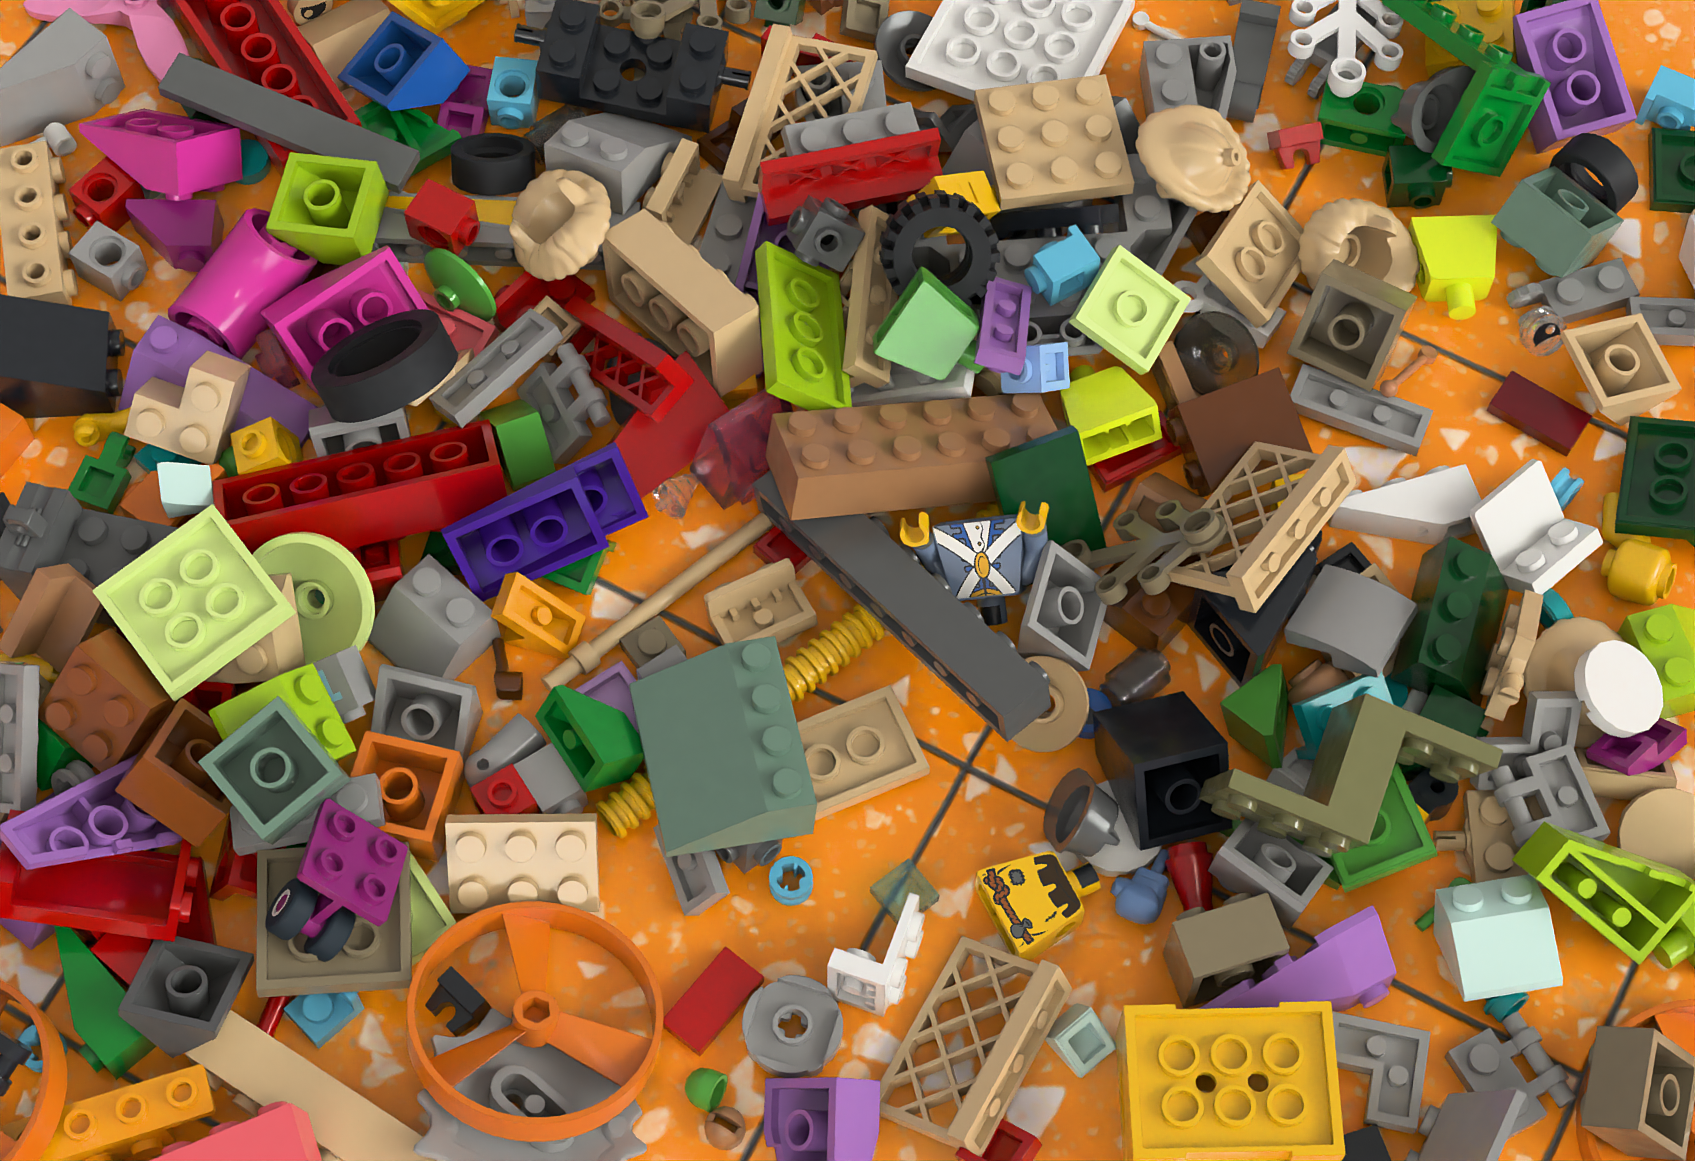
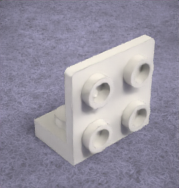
M1536 459L1529 460L1469 511V516L1484 551L1491 554L1509 589L1524 593L1526 589L1543 595L1603 544L1598 528L1564 517L1543 464Z
M909 893L883 964L876 962V958L864 950L848 948L846 952L834 947L827 965V989L831 992L834 1000L882 1017L885 1016L889 1002L898 1005L907 980L905 972L908 960L906 957L915 959L924 931L921 929L925 914L918 912L919 895Z

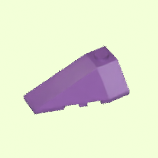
M840 1077L765 1078L764 1135L767 1147H774L777 1161H872L879 1135L880 1080Z

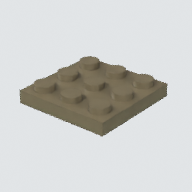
M402 842L407 846L408 851L387 921L381 926H376L356 914L355 925L347 942L340 952L327 962L318 960L317 955L305 953L304 944L308 938L305 934L299 932L289 940H282L267 931L265 927L266 916L275 897L290 880L297 878L305 848L257 850L256 991L258 998L406 989L410 987L412 981V928L409 842Z

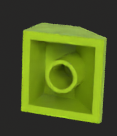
M290 152L266 225L267 232L326 264L345 265L371 253L389 196V190L377 161Z
M1668 604L1627 615L1617 633L1621 635L1626 643L1642 652L1655 668L1663 692V707L1659 717L1667 719L1695 711V609Z
M313 663L278 675L208 711L224 741L279 696L291 706L336 762L357 751Z

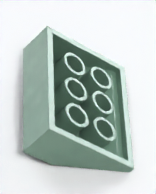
M775 636L726 643L629 684L666 857L813 834L817 801Z

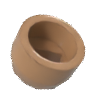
M728 1106L718 1107L711 1111L705 1120L706 1138L713 1147L719 1150L734 1149L740 1145L745 1137L746 1127L744 1118L735 1108ZM719 1117L738 1128L735 1133H732L713 1121Z

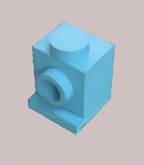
M1661 65L1645 96L1635 123L1643 125L1647 119L1659 124L1664 129L1690 131L1691 126L1695 128V79Z
M1075 224L1067 229L1066 239L1060 242H1049L1033 255L1032 266L1024 271L1028 285L1032 287V291L1036 294L1041 293L1048 304L1052 306L1091 285L1099 271L1100 257Z

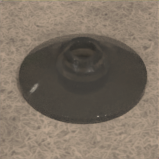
M1208 311L1191 318L1181 329L1177 339L1176 351L1192 388L1200 395L1208 394L1258 375L1260 360L1256 342L1246 326L1235 317L1219 311ZM1222 347L1226 350L1228 358L1224 356Z

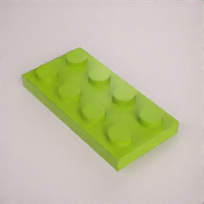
M765 241L755 251L766 392L809 411L852 407L849 374L842 371L846 339L839 275L819 265L817 267L802 261L794 253Z

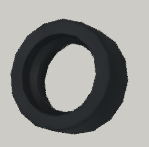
M483 133L459 139L451 146L452 183L462 191L480 195H506L523 191L531 180L536 179L534 144L526 138L503 133Z
M1581 133L1572 138L1553 156L1549 168L1556 166L1615 214L1635 196L1639 187L1638 176L1630 159L1609 139L1595 133ZM1585 168L1592 172L1602 183V185L1596 182L1585 170Z

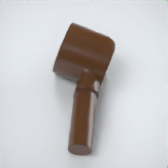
M495 638L492 641L496 661L494 682L497 697L501 700H521L523 695V673L509 672L504 640L502 638Z

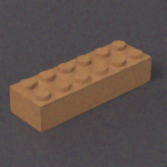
M1039 393L976 396L971 398L796 411L772 414L765 457L790 520L996 501L985 457L1058 430Z

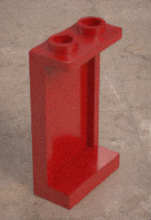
M10 809L7 821L26 811ZM182 838L180 854L178 855L140 850L26 870L2 841L0 846V918L175 942L178 922L189 923L194 893L185 892L184 889L185 886L195 887L200 857L190 856L192 844Z

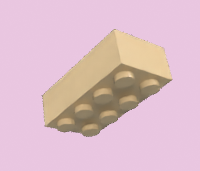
M645 208L611 227L605 233L602 248L609 299L653 339L661 343L672 356L676 358L687 350L720 397L735 389L753 374L758 375L763 372V349L759 324L760 308L750 294L742 293L730 282L727 275L721 269L713 268L701 257L699 251L693 245L685 244L674 234L671 227L665 221H659Z

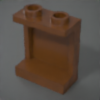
M1279 367L1178 404L1167 412L1169 420L1166 421L1168 435L1174 446H1180L1186 463L1183 464L1186 481L1192 490L1197 489L1201 497L1215 492L1255 441L1313 453ZM1262 459L1251 473L1269 468L1278 463Z

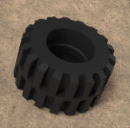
M934 190V194L926 195L925 192L915 194L916 199L909 203L905 199L898 205L899 211L895 215L890 214L887 218V228L885 232L881 231L879 240L881 243V251H879L880 261L892 288L898 296L901 295L918 271L912 259V251L918 238L924 232L934 227H951L963 236L966 244L965 255L960 265L954 271L943 276H937L936 278L968 306L973 305L970 300L976 295L980 298L984 296L988 291L985 287L989 280L994 282L997 275L994 269L995 264L1000 263V252L997 249L999 241L991 223L973 202L967 201L962 195L957 193L950 195L946 194L944 190Z

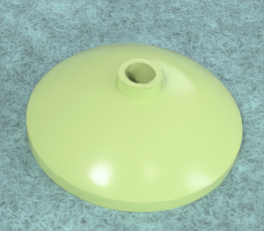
M293 532L266 542L252 554L267 575L291 573L306 665L354 645L357 646L359 652L363 649L371 634L374 623V595L365 570L354 555L344 546L320 534ZM316 590L321 591L324 595V604L317 601L315 597Z

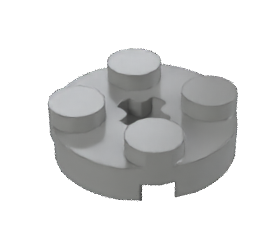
M787 975L777 978V982L770 983L765 988L762 986L755 991L744 1009L742 1031L748 1055L762 1069L778 1077L800 1078L817 1076L822 1072L824 1066L833 1060L840 1048L843 1038L841 1010L837 1002L832 998L831 992L822 983L801 975ZM792 1015H798L801 1017V1026L807 1028L804 1034H797L795 1038L785 1037V1030L778 1027L780 1022H789Z

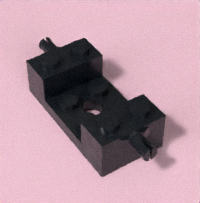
M555 0L551 18L543 29L519 23L516 26L517 29H515L514 42L540 47V56L536 66L537 95L539 99L709 133L722 84L748 90L752 71L726 67L728 63L729 31L686 23L681 41L659 36L654 39H642L637 37L634 31L601 25L600 5L577 0ZM629 68H638L645 73V76L637 81H629L621 74Z

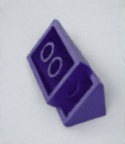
M613 442L441 529V532L472 593L484 602L498 596L505 574L519 572L531 581L610 547L606 535L649 516L616 442Z

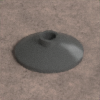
M907 10L890 15L878 28L874 41V49L878 55L877 60H882L884 73L901 87L918 92L932 91L937 88L906 78L905 66L910 59L907 54H913L933 17L922 12Z

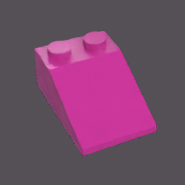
M145 108L79 123V132L145 189L165 193L168 200H188L193 198V192L222 191L225 189V184L243 179L240 128L202 119H190L186 116Z
M386 245L298 286L262 310L260 314L307 385L319 395L311 380V373L319 359L334 345L355 331L382 318L410 310L429 309L391 248Z

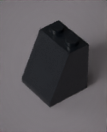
M0 294V403L17 412L25 419L114 413L116 397L122 396L123 392L122 372L117 367L118 357L125 355V337L122 329H116L110 313Z
M1311 543L1256 613L1240 610L1235 597L1196 588L1187 625L1239 687H1242L1266 669L1285 635L1284 628L1307 594L1318 560ZM1234 564L1217 570L1213 575L1227 578L1226 573Z
M1184 691L1092 712L1096 756L1136 846L1140 851L1233 828L1232 819L1215 814L1211 811L1213 804L1199 799L1205 780L1229 770L1228 742Z

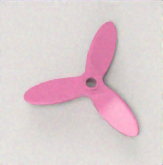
M25 0L23 3L28 15L43 21L53 22L68 8H71L90 24L120 25L133 30L140 54L146 66L159 83H161L179 52L189 56L186 44L177 26L164 11L169 7L167 0Z

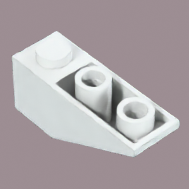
M1466 464L1453 468L1443 465L1429 470L1424 476L1406 480L1403 477L1387 481L1380 488L1370 491L1351 490L1327 522L1331 528L1436 545L1449 536L1458 539L1477 533L1469 516V511L1481 501V498Z

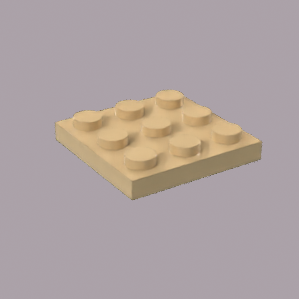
M1106 74L975 90L974 104L1000 210L1133 193L1135 183Z

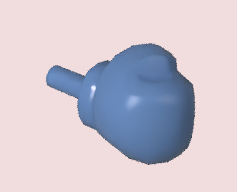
M1166 849L1160 850L1150 870L1139 867L1132 879L1116 877L1110 892L1116 897L1115 909L1118 915L1138 924H1150L1158 919L1167 895V888L1170 884L1169 879L1162 875L1166 867L1165 861L1169 859Z

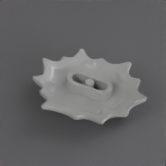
M493 1008L488 1011L477 1028L465 1036L447 1037L434 1035L431 1038L434 1056L511 1025L512 1019L505 1017ZM515 1040L453 1088L468 1099L498 1112L524 1117H551L574 1113L605 1100L621 1087L549 1044L530 1048L523 1046ZM425 1088L417 1094V1101L429 1116L430 1128L425 1136L414 1145L413 1151L419 1156L437 1161H627L647 1151V1145L632 1132L633 1124L642 1116V1109L635 1099L619 1115L592 1131L562 1140L524 1142L492 1136L461 1122L439 1105ZM511 1102H514V1103L518 1104L521 1109L519 1110V1109H518L514 1104H512Z

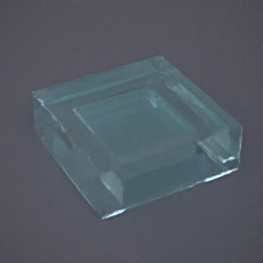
M909 858L870 886V893L896 925H898L909 893L920 896L918 910L920 913H923L938 902L940 896Z

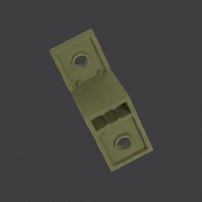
M1365 693L1332 708L1303 796L1233 768L1205 780L1199 799L1213 804L1211 811L1217 815L1232 820H1240L1241 816L1257 822V830L1266 835L1285 839L1286 835L1304 841L1302 848L1306 851L1323 857H1331L1332 853H1346L1350 849L1369 843L1395 762L1405 765H1413L1416 762L1430 768L1429 774L1432 777L1448 783H1458L1459 780L1470 777L1474 778L1479 774L1497 769L1503 750Z

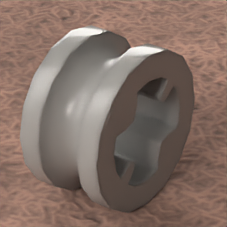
M73 760L66 765L65 769H59L52 774L51 784L53 791L57 796L96 776V774L85 762Z

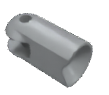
M518 713L486 745L467 758L463 769L469 787H472L511 763L513 765L545 747V739L525 717Z

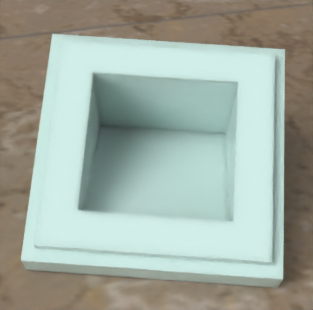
M174 462L157 463L161 502L168 518L200 513L211 504L214 505L209 465Z
M1079 1003L1071 1006L1055 1020L1045 1038L1046 1043L1079 1078L1085 1076L1116 1049V1042L1093 1009Z

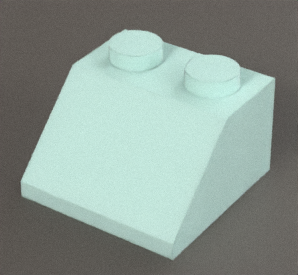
M1528 874L1435 890L1433 934L1464 1002L1563 985L1562 970L1550 909L1536 880Z

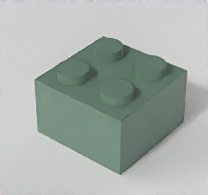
M1556 166L1522 179L1491 221L1492 224L1501 230L1500 235L1506 242L1514 247L1524 248L1536 258L1535 263L1541 270L1549 275L1560 278L1594 262L1624 222L1622 218Z
M279 696L198 761L259 837L272 845L317 809L324 800L329 799L351 780L291 706Z

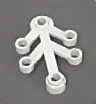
M1294 0L1289 12V20L1298 27L1308 28L1292 32L1287 46L1290 55L1297 59H1307L1312 56L1317 43L1337 32V59L1332 62L1327 77L1330 90L1336 96L1342 98L1351 97L1362 88L1366 68L1362 62L1355 58L1356 36L1376 53L1374 63L1378 68L1384 71H1394L1399 67L1403 56V49L1399 44L1388 39H1394L1399 36L1404 19L1390 10L1380 0H1338V10L1315 24L1313 22L1317 11L1337 0ZM1356 4L1376 19L1375 27L1356 12Z

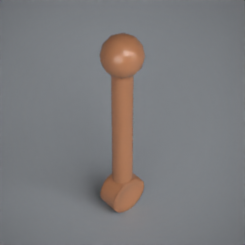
M1429 345L1422 346L1416 360L1392 380H1385L1381 383V394L1387 398L1395 396L1398 386L1422 365L1434 363L1438 356L1437 350Z

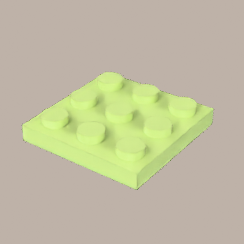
M213 504L92 590L175 702L296 614L291 604Z

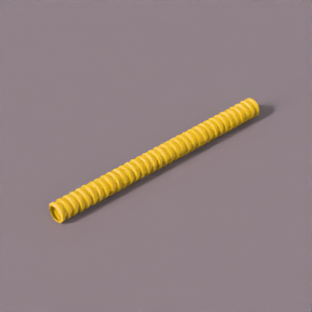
M996 501L990 502L987 505V510L982 509L976 513V518L1000 516ZM860 604L853 607V614L846 612L842 615V622L834 621L830 624V631L825 629L819 633V640L815 638L807 642V649L801 647L796 650V657L789 656L784 660L785 666H783L791 701L800 702L803 700L804 692L812 693L816 690V683L824 684L827 681V674L831 676L839 672V665L845 667L850 664V657H859L862 653L861 648L869 649L873 646V639L881 640L884 637V631L888 630ZM646 766L643 767L644 773L642 775L635 773L632 776L633 782L630 784L623 782L620 785V792H610L608 794V801L600 800L595 804L599 818L614 836L625 837L628 827L635 829L639 826L638 820L640 818L648 819L651 817L650 811L655 809Z

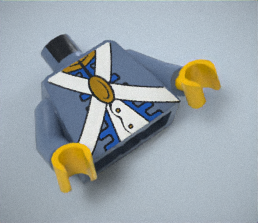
M1022 501L1018 514L940 522L932 527L933 534L929 532V516L921 512L919 513L918 521L920 527L917 528L908 526L905 518H901L900 538L904 544L912 546L926 571L931 575L938 573L946 580L953 595L959 601L977 599L978 611L981 613L987 626L1004 624L1008 622L1005 596L1019 595L1026 590L1027 585L1034 582L1042 550L1048 541L1045 522L1049 506L1047 503L1042 502L1039 514L1035 515L1026 510V502Z

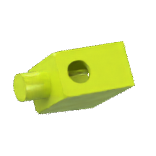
M1496 215L1411 218L1408 230L1412 237V243L1417 249L1420 270L1416 275V281L1421 296L1427 302L1447 301L1448 314L1452 319L1463 320L1472 317L1476 313L1475 300H1483L1488 296L1495 276L1497 227L1491 221Z
M1089 365L1078 366L1069 375L1070 388L1059 390L1066 426L1073 425L1078 430L1087 466L1162 439L1157 403L1122 367L1113 366L1095 372Z

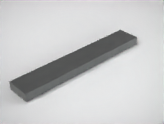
M180 52L158 86L160 95L296 152L377 161L388 190L398 194L403 190L420 160L419 151Z

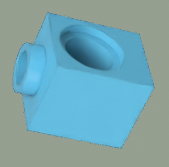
M495 56L487 96L491 125H499L507 129L535 128L540 102L537 95L536 82L538 60Z

